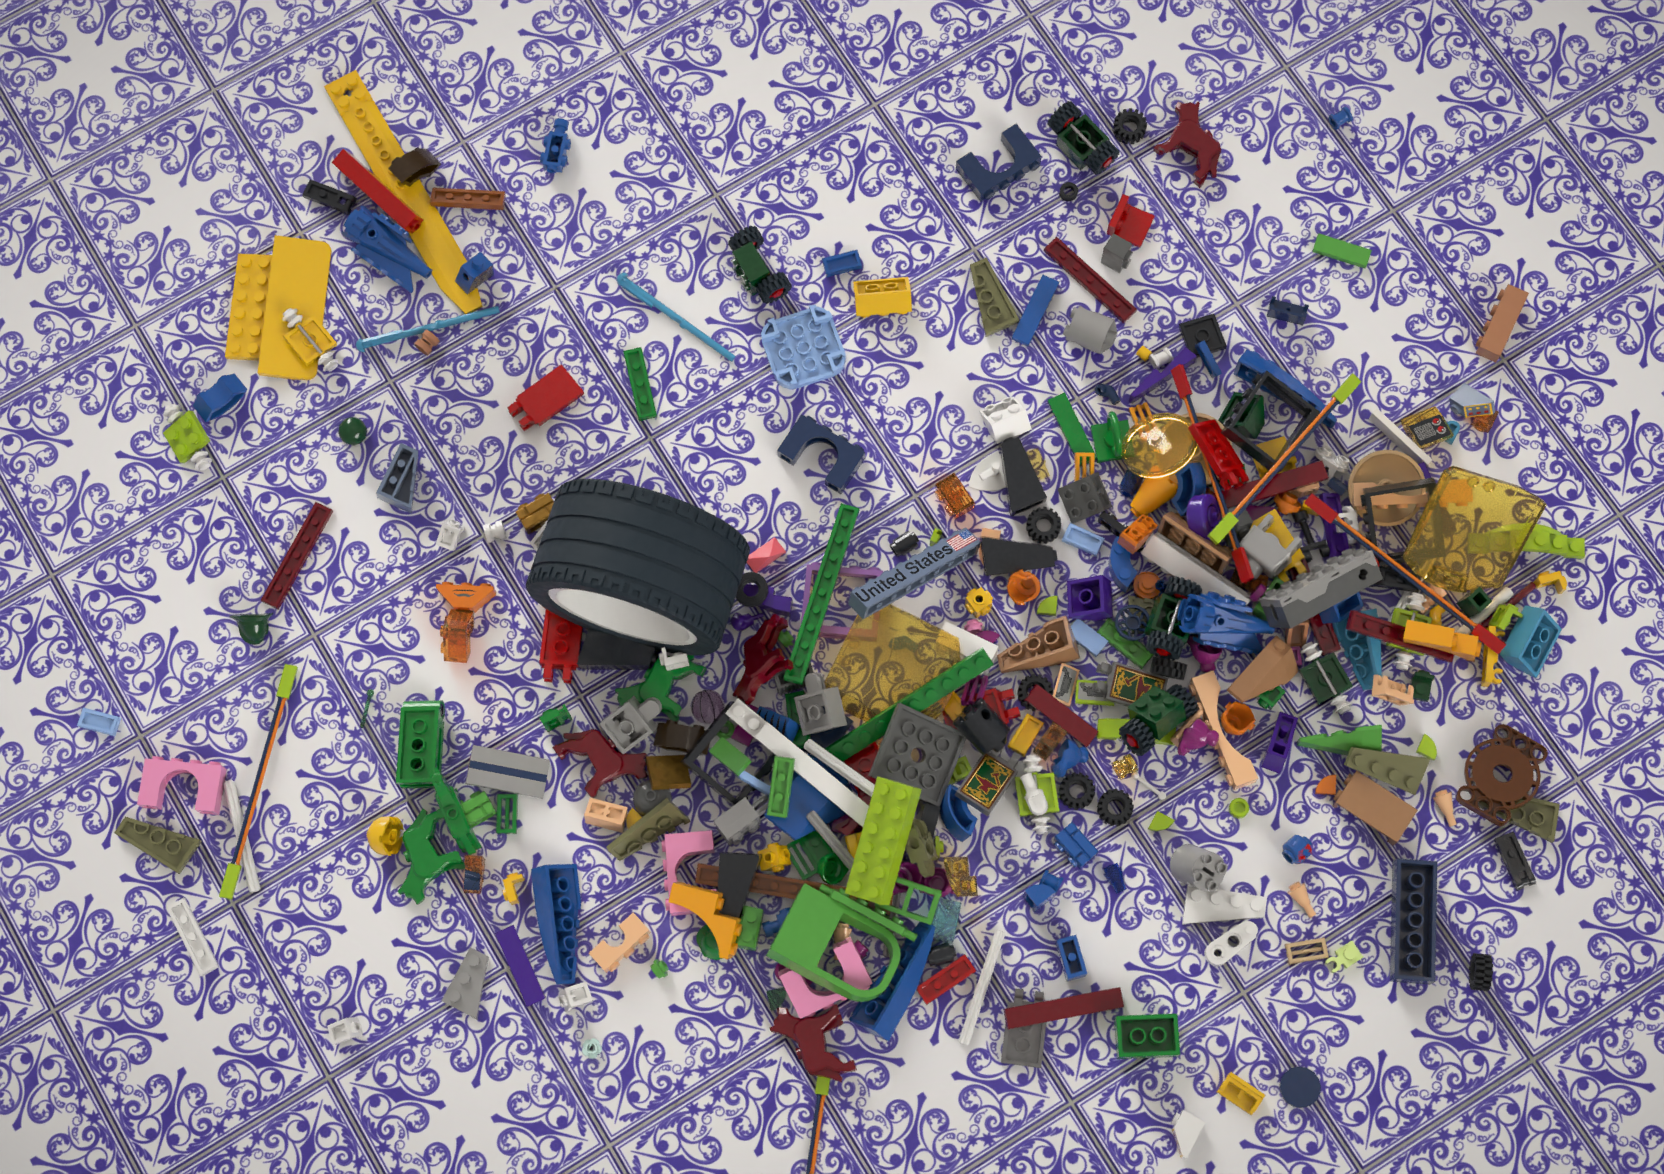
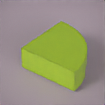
M934 529L930 539L931 547L940 540L942 530Z
M1050 596L1044 599L1037 609V614L1056 616L1058 596Z
M1424 734L1416 753L1434 761L1437 755L1434 741Z
M1157 811L1148 830H1165L1175 820Z

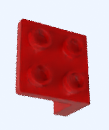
M1122 194L1109 222L1107 235L1112 236L1114 233L1132 243V245L1141 247L1155 216L1131 206V204H1128L1129 196Z

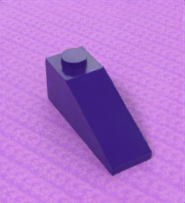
M1279 712L1264 755L1262 768L1280 774L1288 756L1298 721L1297 717Z

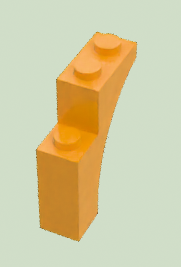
M1407 620L1403 637L1404 642L1445 651L1471 662H1475V658L1480 657L1482 643L1478 642V636L1457 633L1455 628Z
M674 882L668 902L691 910L708 925L716 939L720 958L728 960L735 956L738 944L735 943L737 936L741 934L742 924H740V918L719 913V910L721 911L724 905L723 893L682 882Z

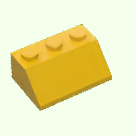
M908 277L853 281L856 316L865 318L871 315L887 316L890 313L906 314L912 312L911 289Z

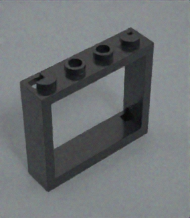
M1266 370L1253 378L1251 381L1253 385L1245 390L1242 395L1243 400L1235 405L1232 410L1234 412L1233 415L1229 416L1223 423L1224 428L1221 434L1266 469L1270 470L1320 412ZM1261 385L1265 386L1303 416L1275 460L1233 428Z
M1434 478L1363 488L1364 495H1360L1362 507L1365 506L1366 513H1363L1364 525H1368V532H1365V536L1375 546H1377L1371 496L1427 488L1434 547L1387 554L1397 563L1445 556L1437 488ZM1374 555V557H1376L1379 562V566L1387 565L1381 559Z
M730 701L681 760L683 765L732 806L745 797L748 800L747 795L749 792L756 789L746 784L735 798L699 768L694 761L730 719L725 713L733 705L734 701ZM771 753L754 774V777L760 780L763 775L767 776L773 769L771 765L774 763L775 754Z

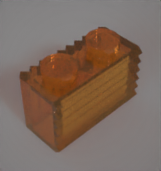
M955 473L935 484L936 491L934 493L939 501L943 500L946 504L945 510L949 516L953 515L957 519L975 508L974 500Z

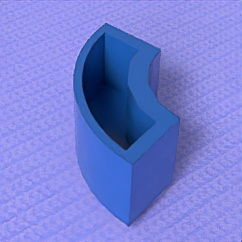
M235 373L223 375L211 388L197 395L193 407L205 422L211 421L237 404L246 393L247 388Z
M1200 462L1188 463L1175 474L1178 480V490L1171 501L1180 516H1186L1188 502L1193 496L1206 493V476Z
M1116 536L1109 554L1108 566L1114 583L1121 591L1126 593L1133 584L1138 571L1131 564V553L1118 544L1119 537Z
M950 784L940 804V815L947 830L957 840L964 842L972 835L978 819L971 814L967 803L955 796L958 788Z

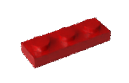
M964 954L917 986L916 991L924 1003L928 1005L971 976L976 970Z

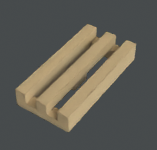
M1325 938L1284 945L1286 956L1288 957V965L1329 958ZM1318 943L1322 944V947L1291 952V948ZM1323 951V954L1296 959L1292 958V956Z

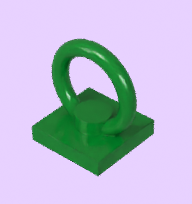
M1111 411L1107 415V423L1091 425L1090 429L1097 463L1135 457L1128 420L1119 421L1116 413Z

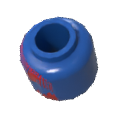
M1294 835L1283 845L1282 855L1290 864H1301L1312 854V843L1305 836Z

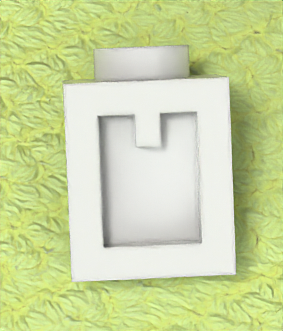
M455 520L442 523L436 545L454 551L460 534L465 530V527Z
M665 647L661 648L662 654H659L661 666L665 665L667 671L690 666L686 653L678 652L668 657Z
M586 982L564 988L559 993V1003L561 1007H564L565 1012L593 1001Z
M358 1017L344 1018L327 1025L332 1045L363 1036Z

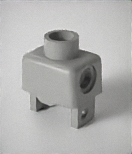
M1270 514L1258 526L1253 525L1239 543L1240 547L1245 549L1254 576L1253 580H1256L1262 572L1271 579L1277 577L1292 562L1291 557L1302 546V539L1297 536L1285 549L1280 545L1279 539L1275 535L1266 533L1267 529L1274 523V518Z

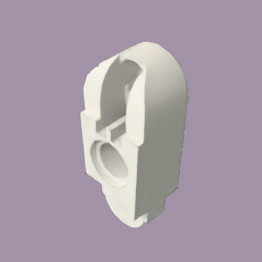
M1243 921L1212 941L1204 951L1206 960L1215 967L1225 964L1256 938L1258 933L1256 924L1251 921ZM1228 938H1235L1237 946L1231 947L1228 944ZM1214 950H1219L1221 955L1219 957L1215 956Z

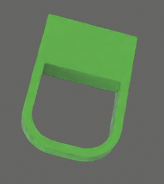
M804 883L766 956L847 999L863 1002L875 999L888 987L900 961V947L895 936L888 929ZM840 920L878 938L886 945L890 961L877 987L870 990H860L817 967Z

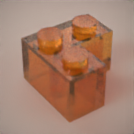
M451 609L448 616H445L444 625H441L440 637H443L441 653L444 654V661L467 663L471 654L470 636L474 629L473 610Z

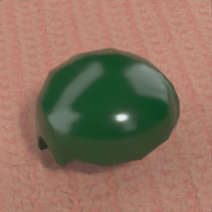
M357 417L346 418L339 425V437L346 444L353 446L360 444L366 438L367 427Z

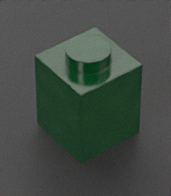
M1479 586L1469 591L1456 604L1470 618L1480 613L1492 600Z

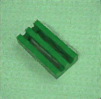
M497 794L496 833L517 834L518 795ZM502 799H506L505 829H502ZM510 799H513L512 829H509Z
M801 838L787 844L790 860L802 880H807L818 873L817 864ZM796 844H800L814 870H810ZM791 847L793 848L802 865L804 866L805 870L807 871L806 875H804L803 871L801 870L800 866L798 865L797 861L795 860L794 856L789 850Z

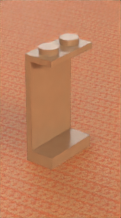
M1358 771L1353 775L1349 773L1343 782L1346 785L1343 791L1339 789L1333 798L1336 801L1333 807L1337 808L1340 806L1388 837L1387 842L1394 846L1418 810Z

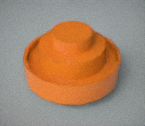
M1290 492L1275 495L1273 499L1278 507L1277 510L1285 515H1288V513L1292 514L1293 512L1298 513L1302 506L1298 501V497Z
M1148 571L1138 574L1133 582L1134 593L1142 599L1156 598L1162 587L1160 578L1153 572Z

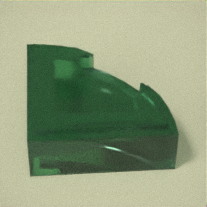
M784 987L766 991L771 1011L779 1008L784 1002L787 993Z

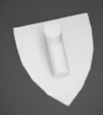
M998 451L980 461L971 475L968 487L981 491H996L1006 488L1002 460Z

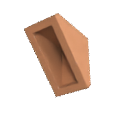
M1309 620L1291 629L1285 628V643L1290 647L1300 646L1302 648L1306 644Z

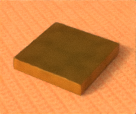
M685 755L646 756V765L652 790L691 788L692 783L688 768L681 763Z

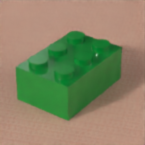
M1177 1014L1116 1016L1114 1018L1117 1059L1178 1057L1180 1055Z

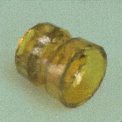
M1130 754L1125 755L1120 761L1112 762V767L1120 780L1126 778L1127 774L1138 771V766Z

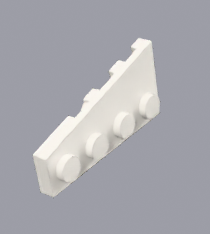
M1187 885L1182 925L1264 918L1267 897L1219 889L1214 892L1202 891Z

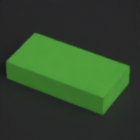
M723 737L709 750L712 756L737 776L751 763V760Z

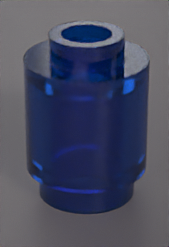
M1135 468L1126 470L1119 485V492L1126 497L1133 498L1144 479L1143 475H1141L1142 472Z

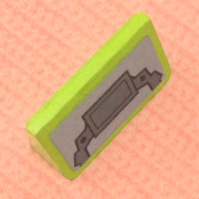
M1076 681L1075 704L1114 706L1113 702L1104 700L1105 694L1092 691L1093 683H1097V681Z

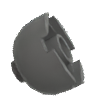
M646 780L639 784L634 791L633 804L636 811L640 815L645 816L664 799L668 798L672 801L670 789L652 790L650 780Z

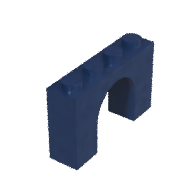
M1017 123L1001 133V142L1014 159L1013 165L1008 170L999 173L990 172L980 164L972 152L956 161V170L980 202L985 199L989 200L997 191L1005 190L1013 181L1021 180L1026 173L1035 171L1040 167L1042 156Z
M801 414L778 448V457L794 466L803 451L811 444L825 443L830 445L836 451L838 458L825 478V485L842 494L865 460L864 449L857 444L852 445L844 436H837L832 433L829 427L817 424L816 420L811 416L806 417Z

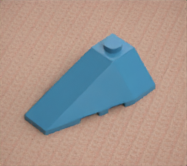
M1377 609L1360 611L1361 613L1378 618ZM1349 616L1341 622L1332 623L1338 642H1341L1346 658L1350 659L1353 671L1362 689H1372L1374 675L1378 674L1382 677L1381 640L1347 630L1346 626Z

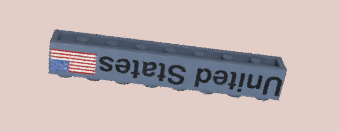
M966 527L960 531L957 530L948 538L939 540L932 547L928 546L923 552L912 555L909 560L898 563L893 569L884 571L879 577L868 580L865 585L854 588L850 593L851 596L848 604L864 620L975 556L981 542Z

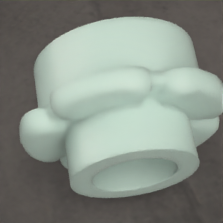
M587 1039L583 1043L582 1053L590 1059L596 1058L601 1053L602 1046L599 1045L597 1039Z

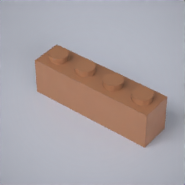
M1510 284L1507 285L1505 290H1500L1497 296L1499 303L1498 305L1494 304L1489 315H1492L1490 321H1486L1482 329L1485 333L1483 337L1479 336L1475 344L1478 347L1475 354L1495 363L1498 361L1528 297V292Z

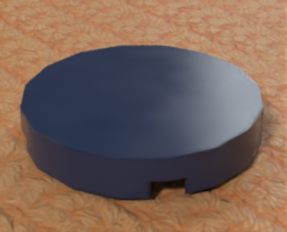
M1299 1066L1291 1068L1283 1074L1280 1079L1279 1089L1286 1103L1292 1107L1304 1108L1317 1101L1321 1085L1319 1078L1313 1071Z

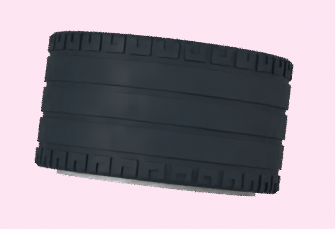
M575 479L562 484L557 491L526 582V589L529 595L541 606L586 629L591 628L653 646L657 651H662L661 648L665 647L667 653L682 652L687 655H707L717 651L720 647L745 564L748 560L750 547L743 535L734 527L715 515L677 498L616 481Z

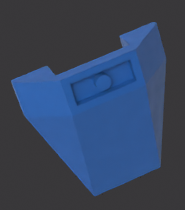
M807 754L853 792L846 778L812 754ZM794 771L788 817L767 815V810L764 817L795 841L816 830L806 818L807 814L814 810L826 825L845 816L846 813Z

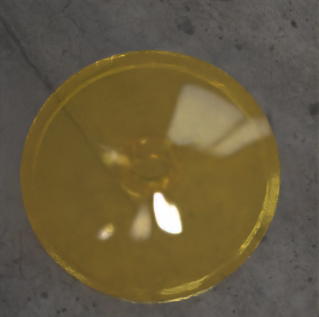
M1174 413L1153 414L1138 421L1129 429L1122 441L1121 454L1127 468L1134 474L1145 478H1160L1180 470L1190 461L1197 447V443L1188 429L1192 424L1185 417Z

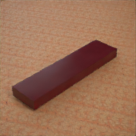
M1038 684L1034 686L1025 699L1026 702L1085 747L1089 746L1098 733L1095 728Z

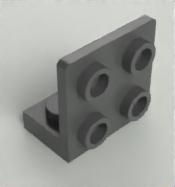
M1098 472L1058 488L1059 495L1072 524L1113 507Z

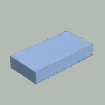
M1070 523L1062 541L1097 557L1105 538Z
M1076 619L1071 625L1076 642L1097 657L1107 645L1108 640L1079 619Z
M83 708L77 726L115 737L121 718Z
M743 771L739 776L735 775L740 780L769 796L771 786L746 771Z

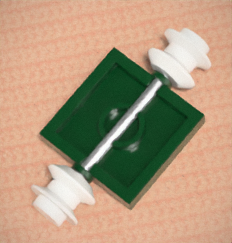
M1309 642L1302 646L1303 650L1300 653H1305L1307 656L1305 661H1312V663L1301 668L1299 673L1318 705L1333 698L1330 705L1336 706L1335 713L1339 712L1342 715L1351 710L1349 706L1352 703H1347L1346 698L1348 695H1340V693L1353 687L1350 679L1334 652L1320 659L1322 650L1317 651L1316 646L1318 643L1313 644V642Z

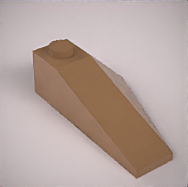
M1065 615L1046 622L1042 625L1043 628L1035 633L1031 632L1027 635L1028 638L1020 643L1013 644L997 655L1000 672L1007 673L1054 666L1079 659L1077 642L1067 616Z
M1276 635L1231 684L1227 691L1243 703L1259 696L1265 691H1271L1279 685L1287 684L1299 671L1292 648Z

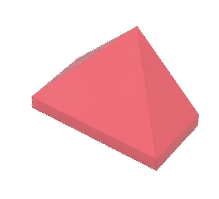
M774 537L748 556L747 564L753 572L758 573L785 554L786 551Z

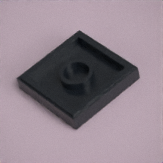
M1214 313L1181 323L1178 326L1186 348L1197 356L1196 358L1200 357L1195 345L1204 340L1211 353L1227 348Z

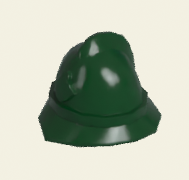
M273 613L233 614L229 617L237 621L242 639L246 643L257 645L268 634V619Z

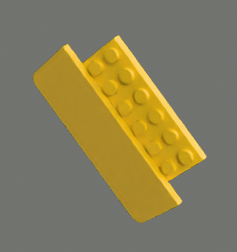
M275 235L272 255L238 254L225 350L226 359L259 361L257 372L259 376L292 380H311L316 376L319 358L308 366L304 364L284 339V335L295 327L288 328L289 322L282 321V318L284 317L283 313L292 308L298 310L297 316H303L301 323L314 315L323 325L331 260V247L329 244L323 241Z

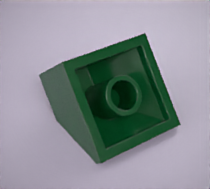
M1233 393L1218 421L1224 423L1229 416L1233 415L1234 412L1232 410L1238 402L1241 403L1243 400V393ZM1255 394L1233 427L1243 436L1250 439H1256L1265 424L1264 397L1262 395Z

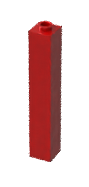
M342 149L331 163L403 229L412 234L418 230L423 219L357 158L345 149Z

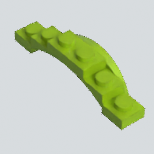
M1516 523L1493 528L1484 533L1468 532L1467 553L1487 554L1488 552L1529 551L1563 556V558L1583 559L1585 557V539L1569 538L1567 535H1563L1561 532L1544 525Z

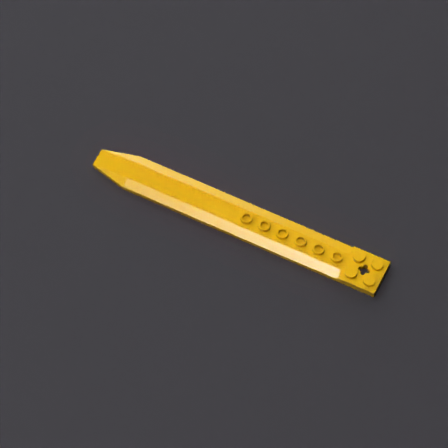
M354 70L325 85V90L374 175L423 219L418 230L414 231L413 234L408 233L426 265L433 270L432 275L441 291L464 314L472 313L482 308L478 287L467 295L455 282L461 266L467 260L436 207L430 205V197L420 179L409 187L401 183L388 169L396 157H401L405 154L357 71ZM348 90H349V91H352V92H351V96L344 95V94H345L346 91H348Z

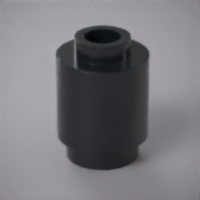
M906 531L892 540L893 543L890 544V548L896 557L904 556L918 547L917 542H919V539L914 532Z
M946 942L931 947L927 958L929 965L937 967L953 962V957L956 956L954 946H949V943Z

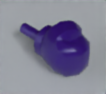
M736 612L731 617L730 622L735 630L744 631L754 625V620L760 619L764 615L759 613L751 616L749 613L742 615Z

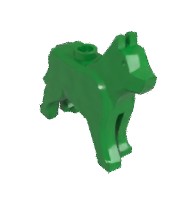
M687 655L690 666L669 671L666 670L665 665L661 666L660 658H658L652 669H647L644 675L646 679L644 682L631 687L615 689V693L618 694L617 701L620 704L619 707L633 696H635L640 704L648 698L655 697L662 704L661 712L670 720L678 722L682 708L679 704L668 698L674 680H681L693 673L703 677L707 669L702 665L692 662L694 655Z
M432 767L430 769V778L436 791L437 803L452 837L456 840L462 852H468L470 856L476 853V850L482 848L466 817L457 788L454 789L453 786L447 783L443 774L436 767Z
M422 808L416 820L404 832L402 837L407 850L404 851V856L408 863L411 862V867L398 893L400 895L405 893L406 897L413 899L417 905L424 901L426 886L433 879L449 870L457 869L463 871L467 869L458 851L439 856L430 842L435 834L438 820L444 819L441 809L427 815V811Z

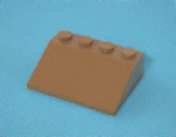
M1171 511L1162 517L1157 532L1219 574H1223L1233 560L1231 554L1233 551L1229 547L1221 546L1220 544L1216 545L1212 540H1207L1190 530L1187 521L1179 513L1175 514Z

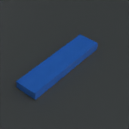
M1042 275L1016 327L1012 340L1029 347L1059 286V281Z

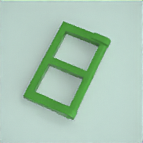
M897 876V883L909 886L902 909L892 905H880L877 903L874 905L931 925L942 891ZM914 888L934 895L927 917L907 911Z

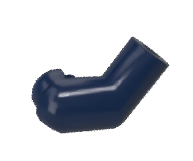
M1098 384L1095 386V393L1099 396L1108 397L1113 405L1121 401L1111 385Z

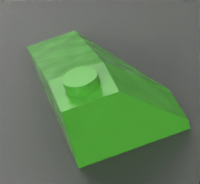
M1382 725L1357 727L1350 733L1340 730L1328 737L1327 734L1300 737L1297 740V746L1346 756L1351 747L1382 751Z

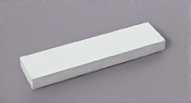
M1375 409L1369 420L1417 464L1425 462L1426 467H1429L1432 459L1379 409Z
M182 898L167 906L166 908L199 975L203 977L219 968L186 898Z

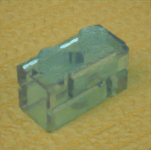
M943 898L939 899L931 924L936 927L933 940L953 944L961 902Z

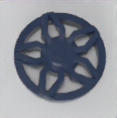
M1127 605L1121 608L1116 614L1114 621L1117 633L1129 641H1137L1144 638L1146 634L1143 633L1140 636H1137L1138 631H1145L1144 628H1140V625L1146 628L1147 624L1141 620L1143 615H1145L1148 623L1150 617L1148 612L1138 605ZM1127 609H1136L1137 611H1135L1132 615V613ZM1121 614L1123 620L1118 623V619ZM1125 624V628H1119V626ZM1128 629V632H1127L1128 636H1127L1126 634H1124L1122 631H1125V630Z

